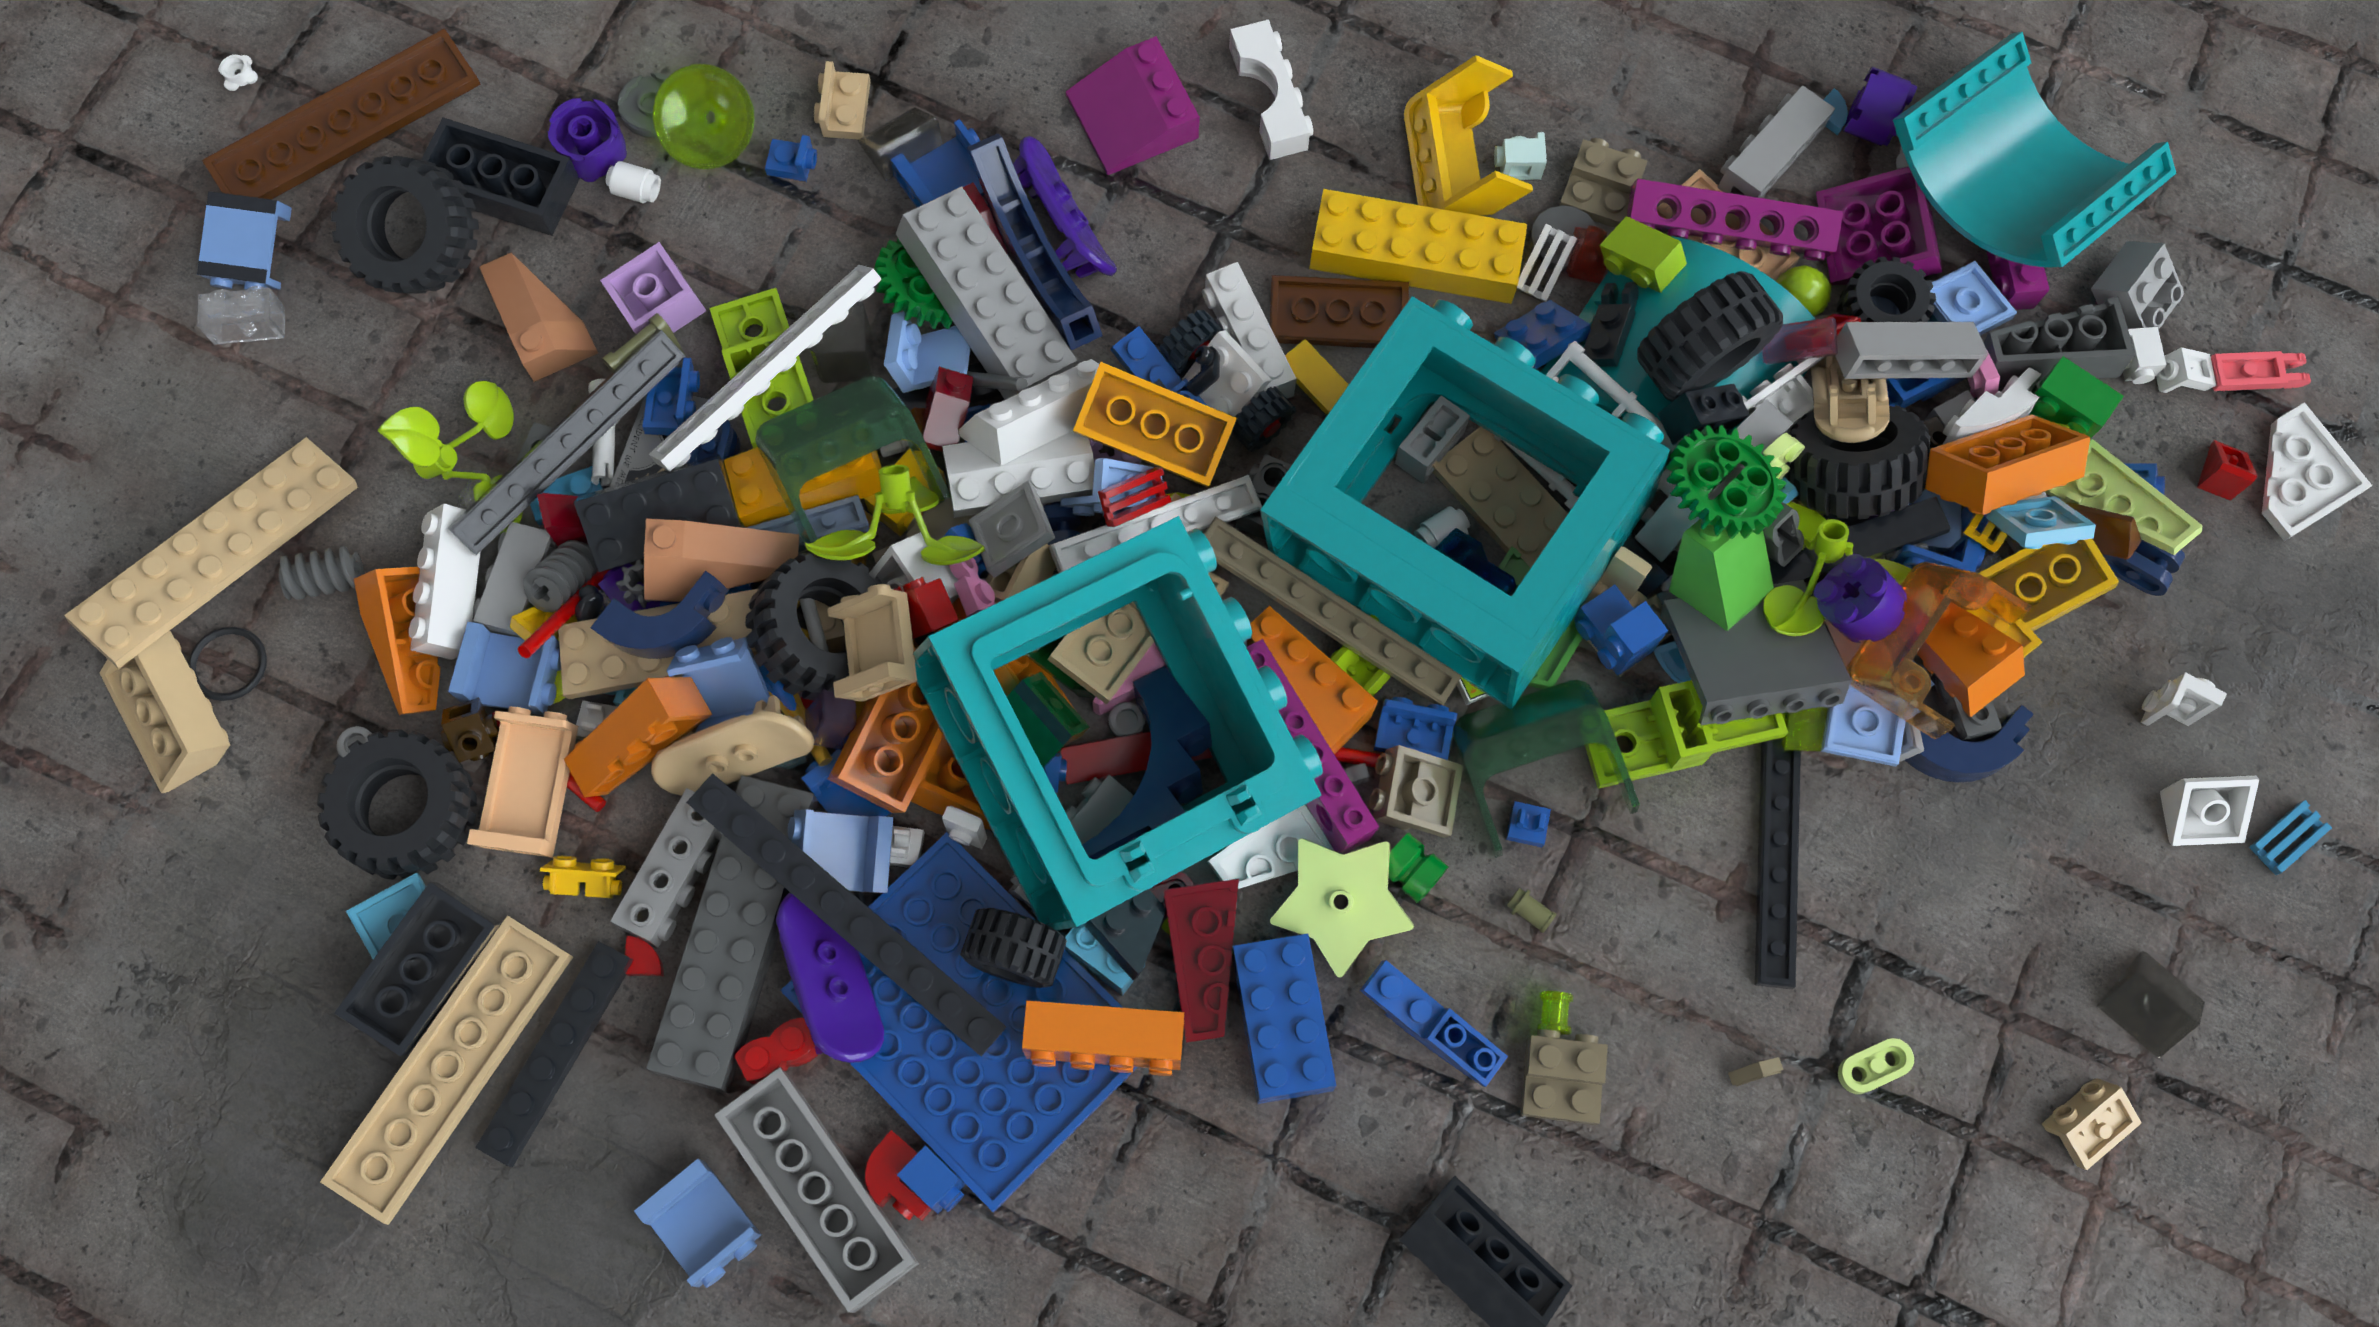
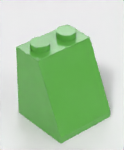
M1699 519L1683 532L1669 592L1728 631L1759 605L1766 595L1774 589L1764 532L1762 531L1758 535L1752 532L1746 539L1739 532L1733 539H1730L1726 529L1719 536L1715 535L1713 525L1709 524L1704 530L1701 529L1702 519Z

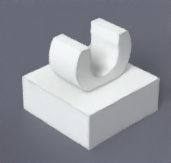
M583 700L576 725L579 726L576 739H585L617 706Z
M893 826L890 853L891 866L909 868L921 857L924 830Z

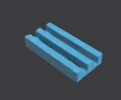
M2306 800L2298 803L2249 847L2275 875L2285 871L2332 829L2327 822L2323 824L2319 820L2321 816L2317 811L2312 813L2308 809L2310 804ZM2301 815L2304 821L2267 853L2263 847ZM2310 826L2314 829L2310 835L2278 863L2275 862L2274 858Z

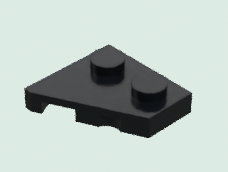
M1147 889L1087 921L1085 927L1134 981L1143 970L1167 909Z

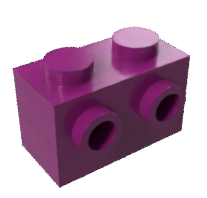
M1987 251L1994 285L2015 310L2034 309L2050 290L2044 267L2013 262Z

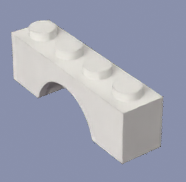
M1269 19L1230 29L1229 49L1239 76L1260 80L1270 88L1275 97L1273 104L1261 114L1259 132L1269 160L1308 150L1309 137L1313 135L1312 122L1308 115L1304 116L1302 112V95L1298 87L1294 88L1291 82L1293 77L1289 60H1283L1281 55L1282 42L1278 31L1273 32Z

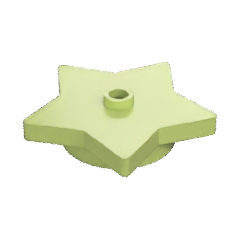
M1299 839L1298 886L1273 915L1270 923L1299 934H1309V937L1315 940L1336 976L1343 977L1369 940L1410 931L1414 928L1412 921L1388 890L1390 843L1388 841L1381 842L1344 855L1307 839ZM1339 894H1343L1348 898V906L1345 909H1338L1334 904V899Z

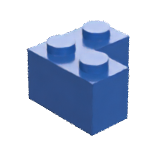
M1613 585L1580 607L1574 617L1578 633L1583 639L1592 642L1598 650L1597 654L1601 663L1607 669H1612L1617 676L1650 655L1668 632L1666 626L1646 601L1633 608L1616 585Z

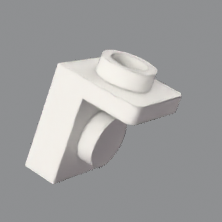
M2182 347L2165 355L2167 365L2156 375L2158 389L2163 393H2168L2180 386L2203 391L2217 386L2210 354Z

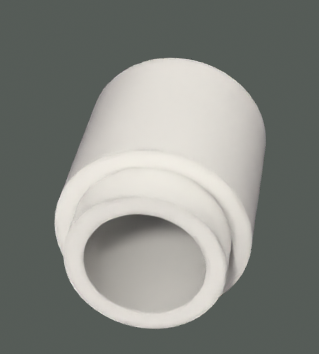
M618 161L615 166H611L608 169L606 185L609 186L610 193L613 195L646 203L647 201L654 202L660 191L661 179L660 176L655 175L650 169Z
M1448 506L1422 522L1420 528L1414 534L1416 538L1432 548L1443 552L1468 537L1467 528L1470 527V523L1461 509L1455 510L1453 507Z

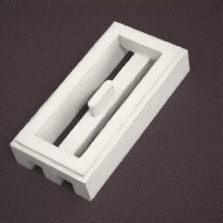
M1545 224L1519 277L1517 289L1546 302L1577 238ZM1548 236H1553L1554 239L1531 286L1525 285ZM1560 242H1566L1567 244L1543 293L1538 291L1537 288Z

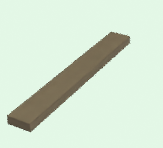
M1215 516L1205 531L1204 535L1213 548L1217 564L1433 704H1445L1462 675Z

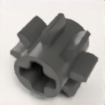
M638 559L636 565L630 568H621L624 572V580L616 582V585L620 591H627L623 596L627 604H631L636 600L643 608H646L647 602L650 601L644 600V586L637 584L639 581L644 583V566L640 559Z

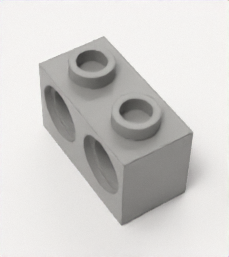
M1440 396L1399 446L1395 464L1424 484L1434 471L1432 465L1436 461L1440 462L1464 435L1470 415L1443 396Z

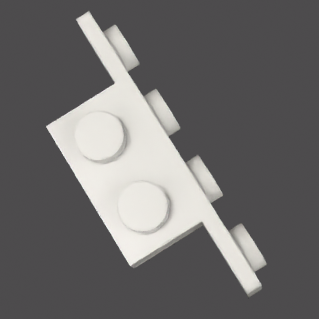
M1828 346L1815 353H1808L1806 351L1796 360L1799 363L1798 366L1794 368L1789 363L1773 376L1776 380L1771 384L1766 379L1750 392L1753 396L1751 399L1747 400L1742 396L1749 414L1751 415L1766 399L1793 423L1801 419L1804 414L1814 409L1813 391L1801 375L1816 365L1833 349Z

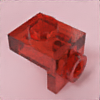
M1589 225L1587 229L1575 227L1573 234L1578 241L1567 266L1566 273L1572 278L1600 284L1607 269L1604 265L1600 244L1607 238V232L1602 228Z

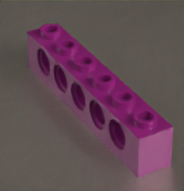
M1636 179L1631 186L1626 216L1658 231L1668 232L1667 235L1684 239H1688V235L1702 237V243L1721 245L1722 241L1736 243L1735 248L1742 250H1756V246L1770 248L1769 253L1774 255L1789 256L1790 252L1803 253V258L1806 260L1824 261L1825 257H1829L1837 251L1844 211ZM1658 203H1666L1671 207L1672 217L1670 219H1664L1658 215ZM1693 208H1699L1704 211L1706 215L1705 224H1697L1692 220L1691 210ZM1731 213L1739 218L1740 227L1738 230L1730 229L1726 225V214ZM1761 219H1767L1772 222L1774 226L1772 235H1766L1760 230L1759 223ZM1796 224L1803 225L1807 229L1808 237L1806 241L1799 240L1794 235V226Z
M1261 639L1247 646L1246 648L1257 669L1263 666L1270 667L1284 687L1287 696V706L1280 709L1279 712L1292 738L1299 734L1304 735L1312 743L1321 760L1323 773L1315 778L1314 781L1322 796L1306 804L1336 852L1345 854L1366 843L1378 830L1377 822L1264 640Z

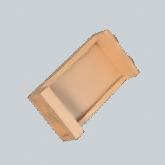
M509 706L508 712L495 711L494 719L500 721V727L479 830L470 829L467 844L485 849L553 858L570 773L564 758L574 750L579 726L566 721L567 715L562 713L545 711L544 717L531 716V710Z

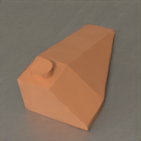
M512 253L479 266L511 341L533 382L598 354L584 322Z
M646 519L644 600L681 602L705 571L718 579L728 590L752 582L764 581L787 560L798 556L799 534L682 520Z

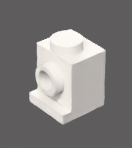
M2158 327L2128 329L2135 356L2123 371L2124 380L2132 381L2133 384L2150 382L2167 365Z

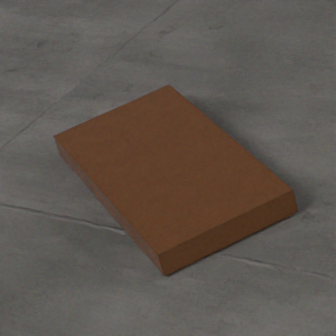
M1272 275L1269 325L1278 343L1300 344L1306 339L1311 345L1376 348L1408 303L1409 282Z

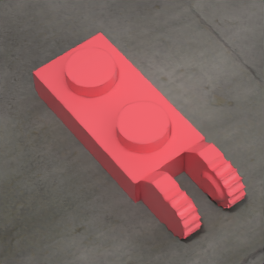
M2270 351L2222 353L2211 356L2217 386L2213 387L2214 391L2289 389L2304 387L2311 382L2309 373H2286L2285 370L2306 364V356L2303 353Z

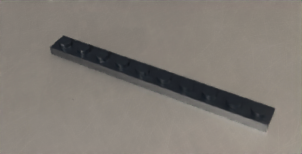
M713 773L686 802L981 1057L1005 1030L1006 1026Z

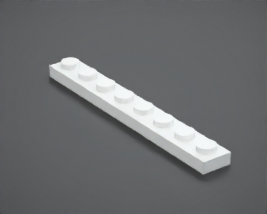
M863 265L855 267L650 452V457L657 465L668 471L683 466L690 459V453L696 447L712 440L718 432L717 428L726 420H732L743 411L744 404L750 398L765 392L771 384V379L779 372L790 369L796 363V357L804 349L811 348L819 343L825 330L831 325H836L843 321L849 314L848 310L857 301L865 300L874 292V286L882 280L876 271Z

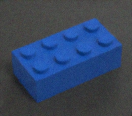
M1309 934L1233 946L1232 960L1257 1103L1261 1104L1334 1091L1337 1085Z

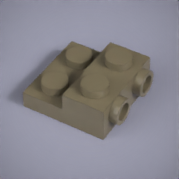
M1593 138L1590 141L1583 139L1559 206L1576 207L1587 213L1593 221L1616 228L1627 215L1631 186L1636 179H1642L1648 161L1641 159V154L1636 150L1624 149L1621 152L1609 148L1608 142L1603 139Z
M1401 745L1386 749L1385 753L1380 754L1375 767L1376 773L1381 775L1379 787L1373 790L1369 799V808L1374 810L1373 818L1375 821L1403 830L1414 828L1443 838L1451 836L1463 765Z
M1547 1029L1537 1030V1036L1531 1035L1527 1038L1521 1116L1590 1125L1600 1124L1602 1085L1605 1084L1608 1045L1598 1044L1599 1037L1588 1034H1576L1575 1041L1560 1039L1559 1031Z

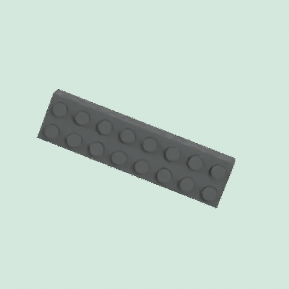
M742 775L736 790L737 795L787 838L788 823L790 818L794 817V810L807 809L818 812L820 806L813 793ZM723 834L646 1069L658 1076L730 1094L738 1068V1063L734 1056L745 1045L779 937L776 924L778 908L785 896L790 892Z

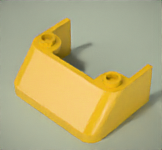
M1475 55L1409 99L1404 110V121L1418 205L1485 216L1500 211L1533 191L1531 184L1498 171H1494L1480 179L1472 128L1483 122L1488 115L1490 107L1488 92L1512 78V70Z

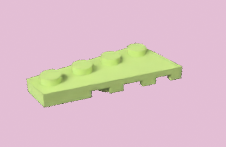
M2093 439L2089 443L2084 477L2071 481L2065 486L2045 491L2046 494L2056 496L2065 503L2071 502L2134 517L2141 540L2173 555L2202 532V525Z

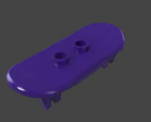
M1031 136L1024 137L1019 145L1020 155L1013 163L1017 175L1021 174L1019 180L1022 187L1028 188L1031 185L1033 186L1028 191L1030 197L1033 199L1040 198L1058 230L1064 233L1067 238L1055 251L1059 260L1069 255L1062 265L1066 271L1083 265L1076 271L1079 278H1084L1098 271L1104 275L1113 276L1117 272L1116 265L1100 245L1088 225L1089 222L1086 216L1078 208L1072 198L1071 191L1061 180L1047 150L1036 138Z
M792 893L787 894L778 908L776 924L797 999L806 1025L810 1030L812 1041L816 1045V1054H826L835 1060L847 1063L868 1060L880 1050L884 1042V1026L860 953Z

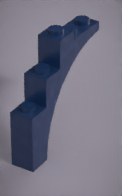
M995 134L968 146L967 150L988 203L987 206L991 211L1002 240L1009 247L1018 272L1028 287L1034 292L1036 299L1070 350H1074L1102 337L1103 335L1091 303L1084 297L1067 273L1032 209L1002 136Z
M1165 666L1133 681L1136 705L1146 720L1151 733L1152 747L1147 770L1136 794L1120 815L1098 835L1082 844L1086 854L1091 859H1097L1185 812L1180 804L1188 803L1197 795L1203 793L1200 769L1191 757L1198 756L1206 749L1212 747L1210 723Z

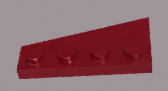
M1239 879L1164 890L1181 1010L1185 1012L1184 1030L1186 1043L1220 1038L1225 1035Z

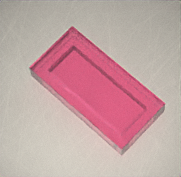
M1830 317L1783 324L1780 332L1775 334V338L1764 347L1763 363L1768 365L1838 355L1836 319Z

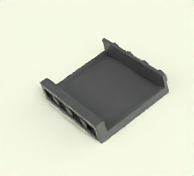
M1804 580L1773 584L1774 588L1791 585L1801 589L1803 592L1807 589ZM1680 598L1664 600L1659 618L1668 629L1666 634L1673 635L1703 706L1699 718L1700 725L1725 724L1733 720L1758 719L1766 715L1785 712L1796 713L1804 709L1829 708L1843 704L1851 678L1825 624L1823 623L1814 632L1802 636L1780 634L1771 629L1764 616V600L1728 631Z

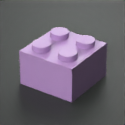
M660 242L600 280L636 334L649 324L648 320L656 313L667 322L674 333L706 312V309Z

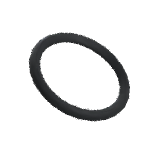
M224 627L205 635L196 644L191 652L188 665L194 670L197 682L205 697L213 700L228 701L243 697L259 684L267 667V655L261 640L252 632L243 628ZM231 634L249 639L257 649L259 665L256 674L246 686L231 693H217L202 685L197 676L196 664L202 649L210 641L217 637Z

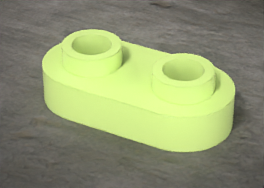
M1891 1038L1844 1059L1838 1068L1839 1081L1847 1091L1854 1094H1864L1906 1075L1913 1067L1914 1054L1909 1045L1900 1039ZM1886 1053H1890L1894 1056V1066H1890L1886 1063ZM1853 1068L1858 1069L1862 1073V1080L1860 1082L1853 1079Z

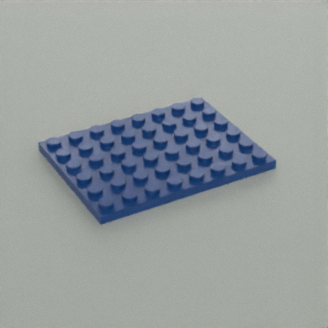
M946 832L888 887L887 893H882L868 908L993 1014L1006 1028L981 1057L860 953L884 1026V1042L880 1050L870 1059L850 1064L994 1213L1132 1073L1110 1071L1109 1065L1095 1064L1094 1070L1071 1068L1070 1062L1056 1061L1055 1067H1041L1032 1065V1060L1026 1059L1022 1050L1026 1000L1123 1007L1065 949L1053 985L1044 988L1030 987L1007 981L968 964L960 956L975 910L996 908L1017 913L1031 919L1034 918L958 842L951 839L949 833ZM791 980L780 991L802 1013Z

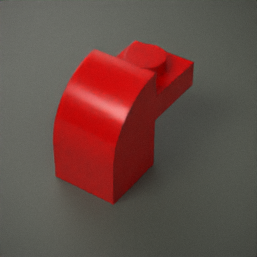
M890 1130L868 1159L865 1170L868 1192L872 1199L882 1208L893 1196L896 1198V1201L892 1206L909 1221L914 1215L923 1221L932 1209L897 1176L917 1152Z

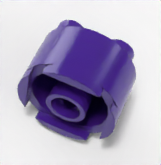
M1871 67L1864 78V81L1867 82L1866 87L1863 86L1861 90H1858L1848 112L1846 126L1843 128V131L1879 146H1888L1892 137L1897 135L1893 119L1903 112L1906 105L1911 103L1917 86L1911 84V81Z
M576 98L564 102L552 113L549 120L551 124L548 138L555 153L570 157L579 178L586 182H594L599 177L607 175L608 169L611 166H615L618 161H623L626 158L625 139L614 113L605 103L596 99H592L593 101H582L581 98Z
M1859 554L1847 556L1814 589V595L1817 598L1821 614L1842 635L1852 642L1861 643L1859 640L1869 639L1875 642L1887 637L1900 625L1905 614L1902 610L1904 600L1907 602L1904 588L1880 563L1874 559L1862 557Z

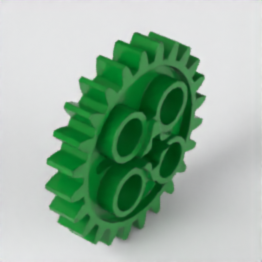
M898 238L896 242L889 240L886 248H881L874 266V270L882 279L878 282L876 288L877 293H885L882 302L894 303L893 313L904 311L906 313L904 316L905 321L915 317L920 327L924 321H929L932 329H936L938 322H941L946 329H949L953 320Z
M1708 425L1702 432L1694 429L1689 436L1685 435L1669 457L1672 460L1666 466V469L1672 473L1666 481L1676 485L1670 492V495L1682 498L1677 507L1679 509L1689 508L1691 510L1688 516L1689 520L1697 517L1702 519L1701 529L1704 530L1709 524L1713 525L1716 536H1719L1724 529H1726L1730 539H1733L1739 532L1744 539L1748 538L1752 532L1758 535L1765 527L1768 528L1775 521L1777 515L1784 508L1781 503L1785 500L1787 494L1780 490L1786 485V481L1776 478L1782 471V468L1771 467L1770 463L1775 458L1774 455L1764 456L1761 453L1764 448L1763 444H1759L1756 447L1751 445V435L1746 436L1742 440L1739 438L1738 429L1736 428L1730 435H1727L1722 425L1715 432ZM1739 464L1744 465L1745 468L1715 499H1709L1708 496Z

